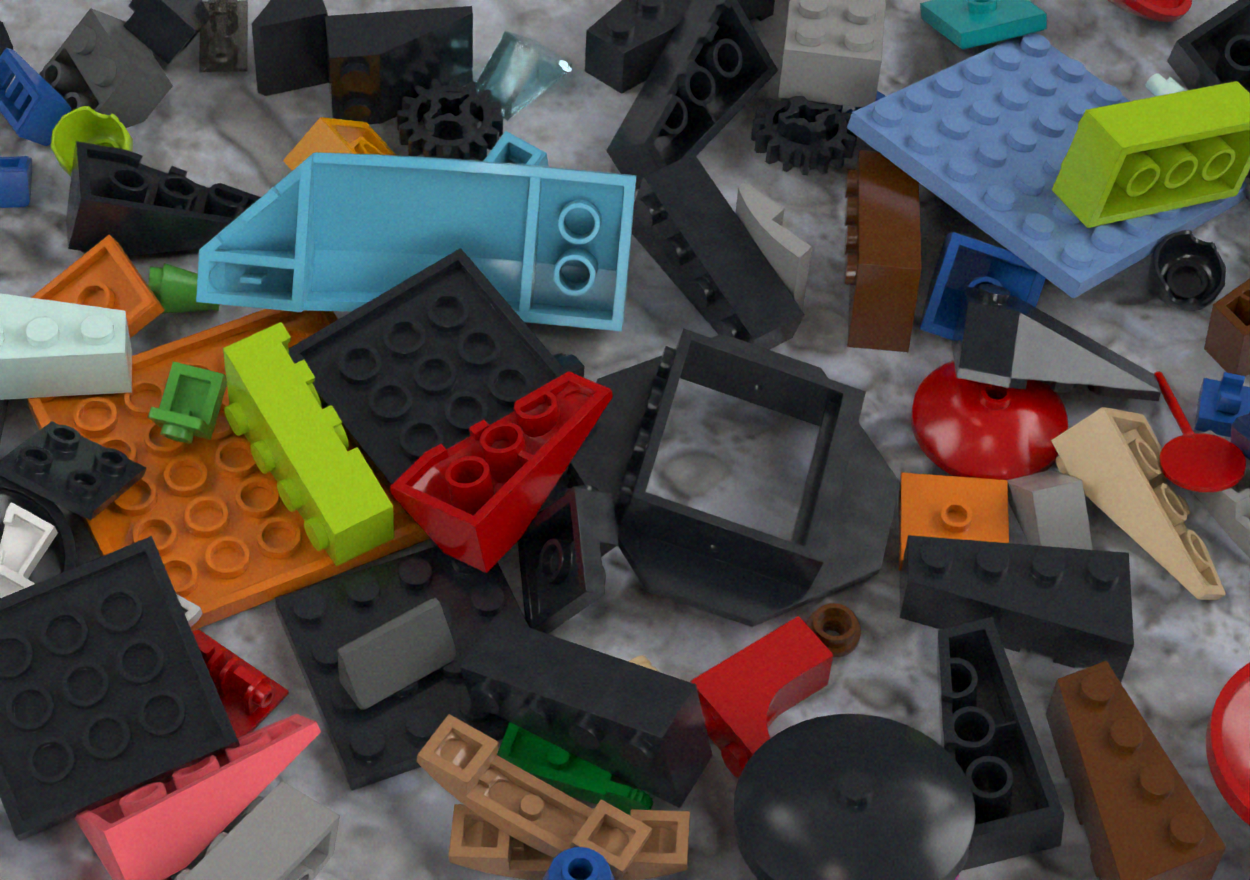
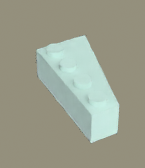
M0 293V400L132 393V349L126 311Z

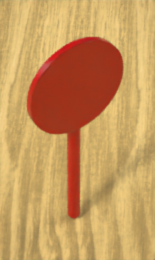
M1160 371L1155 372L1154 374L1161 393L1183 435L1167 442L1162 448L1159 457L1162 473L1177 486L1196 492H1218L1235 486L1242 480L1246 470V459L1243 452L1236 445L1222 437L1194 433L1163 373Z

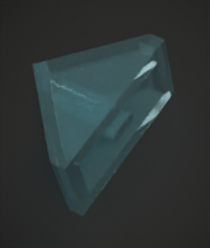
M505 31L476 82V92L480 93L489 89L492 92V102H500L501 116L508 121L572 70V63L537 40Z

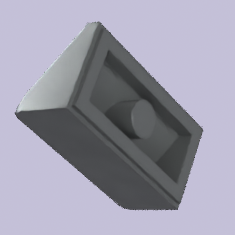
M437 598L420 604L339 648L337 651L339 681L360 709H367L456 659V647L441 603Z

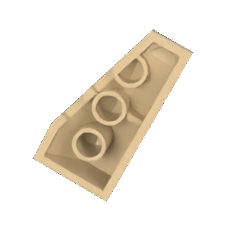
M1102 407L1051 440L1059 455L1056 457V464L1060 472L1081 479L1084 494L1199 600H1219L1226 595L1204 542L1194 531L1187 530L1184 521L1191 511L1186 499L1174 492L1161 471L1159 457L1162 447L1143 414Z

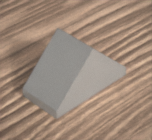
M1049 470L1008 480V502L1029 545L1093 550L1081 479Z

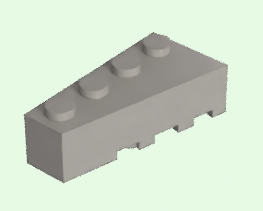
M281 781L265 798L261 796L255 798L246 809L242 820L229 833H220L210 844L205 857L192 870L188 868L182 870L174 880H314L334 854L340 815Z

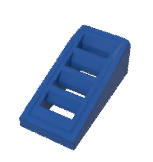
M6 47L0 56V112L19 137L48 146L51 144L53 128L63 115L71 112V107L16 51Z

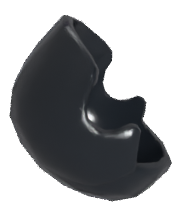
M1182 230L1165 236L1151 256L1148 279L1152 291L1168 306L1183 311L1201 310L1211 305L1225 287L1226 266L1219 252H1217L1215 243L1205 242L1194 237L1191 230Z

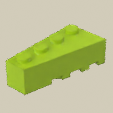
M280 322L223 348L229 405L224 408V412L232 431L237 436L244 434L250 442L252 456L260 471L264 474L271 472L276 479L278 493L286 508L290 512L297 510L304 519V528L313 547L317 551L325 549L334 564L339 566L394 539L393 505L358 447L347 451L349 447L348 438L340 417L332 405L322 409L319 395L313 385L315 376L305 360L294 364L288 350V343L291 341V337L283 323Z

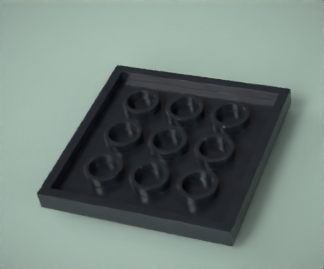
M461 248L288 349L294 364L302 360L306 361L315 376L313 385L319 395L322 408L324 409L330 405L333 406L342 421L348 440L354 448L358 447L367 464L389 491L390 486L425 452L439 444H442L446 449L470 436L469 427L483 419L489 425L514 411L515 401L566 373L560 363Z
M152 536L0 598V798L15 837L19 841L75 818L76 814L87 809L91 811L119 799L137 788L172 776L174 771L195 765L211 755L217 757L224 754L227 748L240 746Z
M438 546L275 598L276 612L351 791L420 768L421 766L416 762L418 753L448 714L496 741L504 738L509 721L495 714L487 713L471 702L460 670V665L495 616L529 627L498 562L485 573L443 553ZM437 598L441 603L456 647V659L367 709H360L339 681L338 649L420 604Z

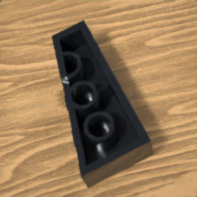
M693 153L644 176L634 202L632 235L717 334H725L768 350L793 338L805 314L696 155Z
M993 617L938 630L937 676L941 746L961 767L969 782L975 804L972 846L968 859L961 871L1061 846L1065 814Z

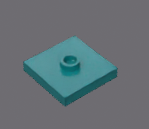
M931 0L920 3L921 19L962 50L1047 29V13L1029 0Z

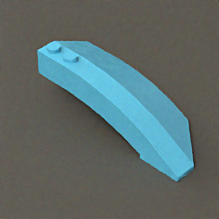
M314 152L199 249L196 302L302 312L303 310L352 312L461 248L524 322L622 332L629 274L636 175L476 160Z

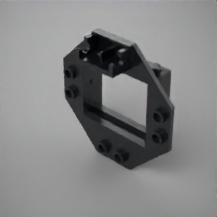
M684 328L675 349L665 346L662 356L597 379L596 383L612 390L613 398L569 463L566 474L571 476L567 488L571 489L576 486L589 485L598 488L599 492L613 495L615 517L619 524L618 547L647 592L754 627L879 573L883 563L901 483L859 423L866 391L829 379L822 368L725 334L710 338ZM680 378L820 426L790 541L646 492Z

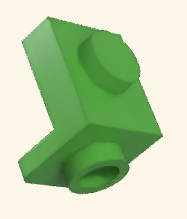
M173 361L160 407H151L148 415L150 420L162 428L160 435L189 444L192 443L194 436L211 440L227 387L226 375Z

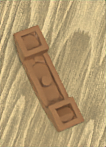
M448 714L418 753L416 762L462 804L513 838L553 858L569 848H590L600 853L606 859L614 877L622 878L652 833L653 828L603 800H600L597 806L592 809L497 755L498 741Z
M454 804L448 855L450 863L505 877L542 880L554 860L553 857L513 838L477 815L464 804ZM631 810L630 816L653 829L650 837L623 877H614L615 880H643L687 870L690 811Z

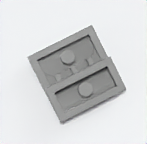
M744 182L738 188L735 214L803 311L812 246L782 227L785 208Z

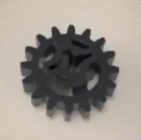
M451 77L449 85L442 86L437 79H432L431 89L429 90L417 85L414 87V98L404 96L402 99V110L397 111V130L399 131L400 145H408L409 156L417 157L423 154L424 157L469 160L475 157L479 161H484L487 157V149L492 150L499 137L503 135L500 102H492V92L489 89L477 93L476 82L470 81L465 87L458 86L456 77ZM423 118V124L420 126L419 123ZM480 121L482 124L479 127V129H477V123Z
M794 96L789 99L781 98L780 102L769 97L766 99L765 108L757 107L755 119H753L751 140L755 141L754 150L756 153H766L765 162L768 164L776 163L777 161L782 162V171L788 172L793 167H799L802 175H808L809 171L817 169L822 174H827L829 164L841 169L844 166L845 158L852 159L856 147L857 135L847 129L852 113H842L843 105L807 101L804 96Z

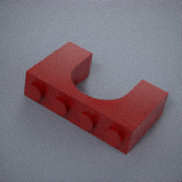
M800 616L795 617L690 681V683L696 684L708 736L720 749L722 759L728 770L737 778L740 777L741 772L752 755L770 739L768 732L770 724L783 712L828 685L834 655Z

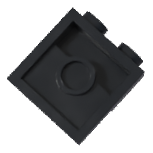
M589 485L573 487L547 509L538 512L522 537L517 541L524 613L529 628L549 634L605 595L606 572L602 565L601 557L618 546L619 524L615 517L612 494L599 492L598 488Z

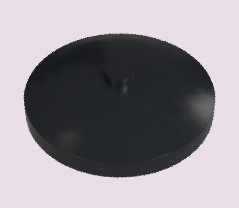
M833 714L812 718L792 725L767 740L752 755L741 772L734 796L735 838L745 863L758 880H955L968 859L973 841L975 824L973 794L965 774L955 759L941 745L919 730L895 720L879 716Z

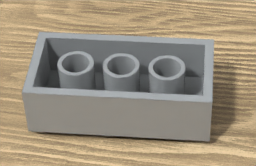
M789 0L778 97L789 99L794 96H804L807 101L864 107L875 102L882 63L886 0Z

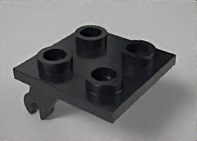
M53 421L0 460V476L89 520L96 517L144 477L146 467L128 459L121 451L106 448L81 436L74 428L59 425Z

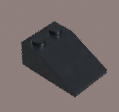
M472 6L325 16L328 81L332 118L382 124L397 117V111L402 110L403 97L414 98V87L417 85L429 90L431 89L432 79H437L442 86L449 85L451 77H456L458 86L462 87L473 81Z

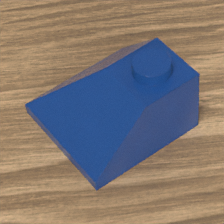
M955 232L948 233L930 281L919 330L953 340L965 286L979 289L981 284L1001 286L1009 290L1011 296H1016L1036 307L1046 278L1011 251Z

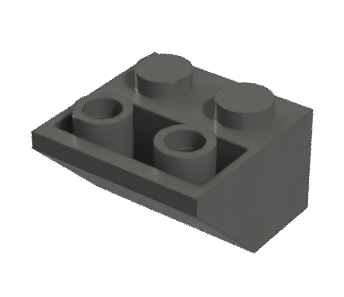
M90 8L39 74L66 100L71 107V111L82 106H90L98 113L106 115L115 114L119 121L124 124L125 128L142 123L173 85L149 48L123 26L126 21Z

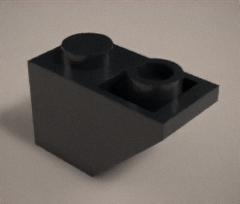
M132 0L128 7L134 13L123 26L164 62L169 64L188 47L211 17L202 0Z

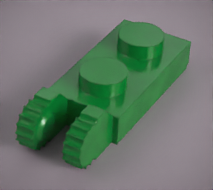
M509 722L497 753L499 757L570 797L598 804L600 800H603L626 814H630L631 810H651L654 802L652 801L653 798L649 796L650 794H646L645 791H641L638 788L633 789L631 786L614 782L615 775Z

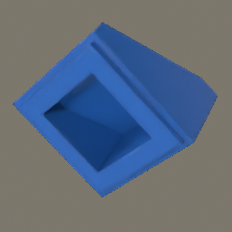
M29 156L0 157V208L28 206L31 200L32 158H29Z

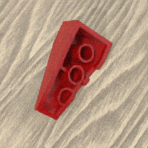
M568 371L515 401L514 411L489 425L483 419L469 427L470 436L448 449L439 444L425 452L390 486L391 494L443 553L487 573L522 537L613 398L612 390Z

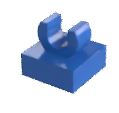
M1224 372L1221 381L1208 378L1203 379L1199 391L1194 430L1202 432L1211 430L1217 435L1231 437V425L1235 419L1250 413V387L1243 386L1245 376Z

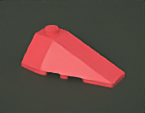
M299 714L292 715L237 738L240 746L225 749L227 755L219 758L211 755L197 764L174 771L171 778L144 785L119 799L91 811L88 809L76 814L75 820L112 880H172L171 875L186 868L321 733L320 728L314 720Z

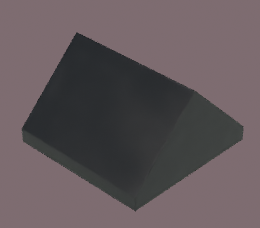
M270 0L251 23L257 93L270 96L329 83L325 16H328V12L323 0Z

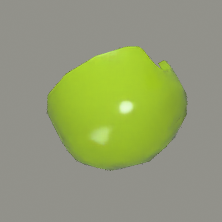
M82 106L63 115L52 130L51 149L61 168L70 177L76 141L125 149L131 152L133 150V139L124 124L119 121V118L115 114L106 115L98 113L90 106Z

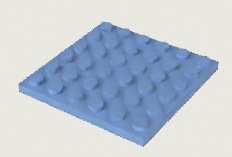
M1037 33L1011 38L853 111L847 125V129L1073 299L1154 253L1165 236L1182 230L1192 231L1239 204L1246 196L1245 187L1248 185L1246 182H1243L1237 196L1087 228L1052 191L1053 185L1085 110L1129 102L1130 100L1125 98L1119 89L1101 81L1087 71L1081 62L1067 57L1050 45V42L1044 36Z

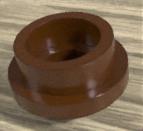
M825 604L814 611L806 622L808 627L832 652L833 657L848 655L859 644L861 636L860 623L853 611L842 604ZM835 631L839 633L840 636H832L825 632Z

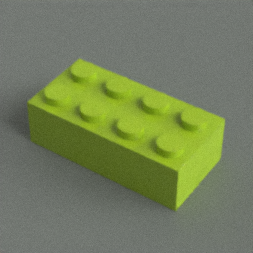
M1235 81L1086 109L1078 123V129L1067 155L1061 163V169L1052 191L1087 228L1237 196L1250 169V93L1239 82Z

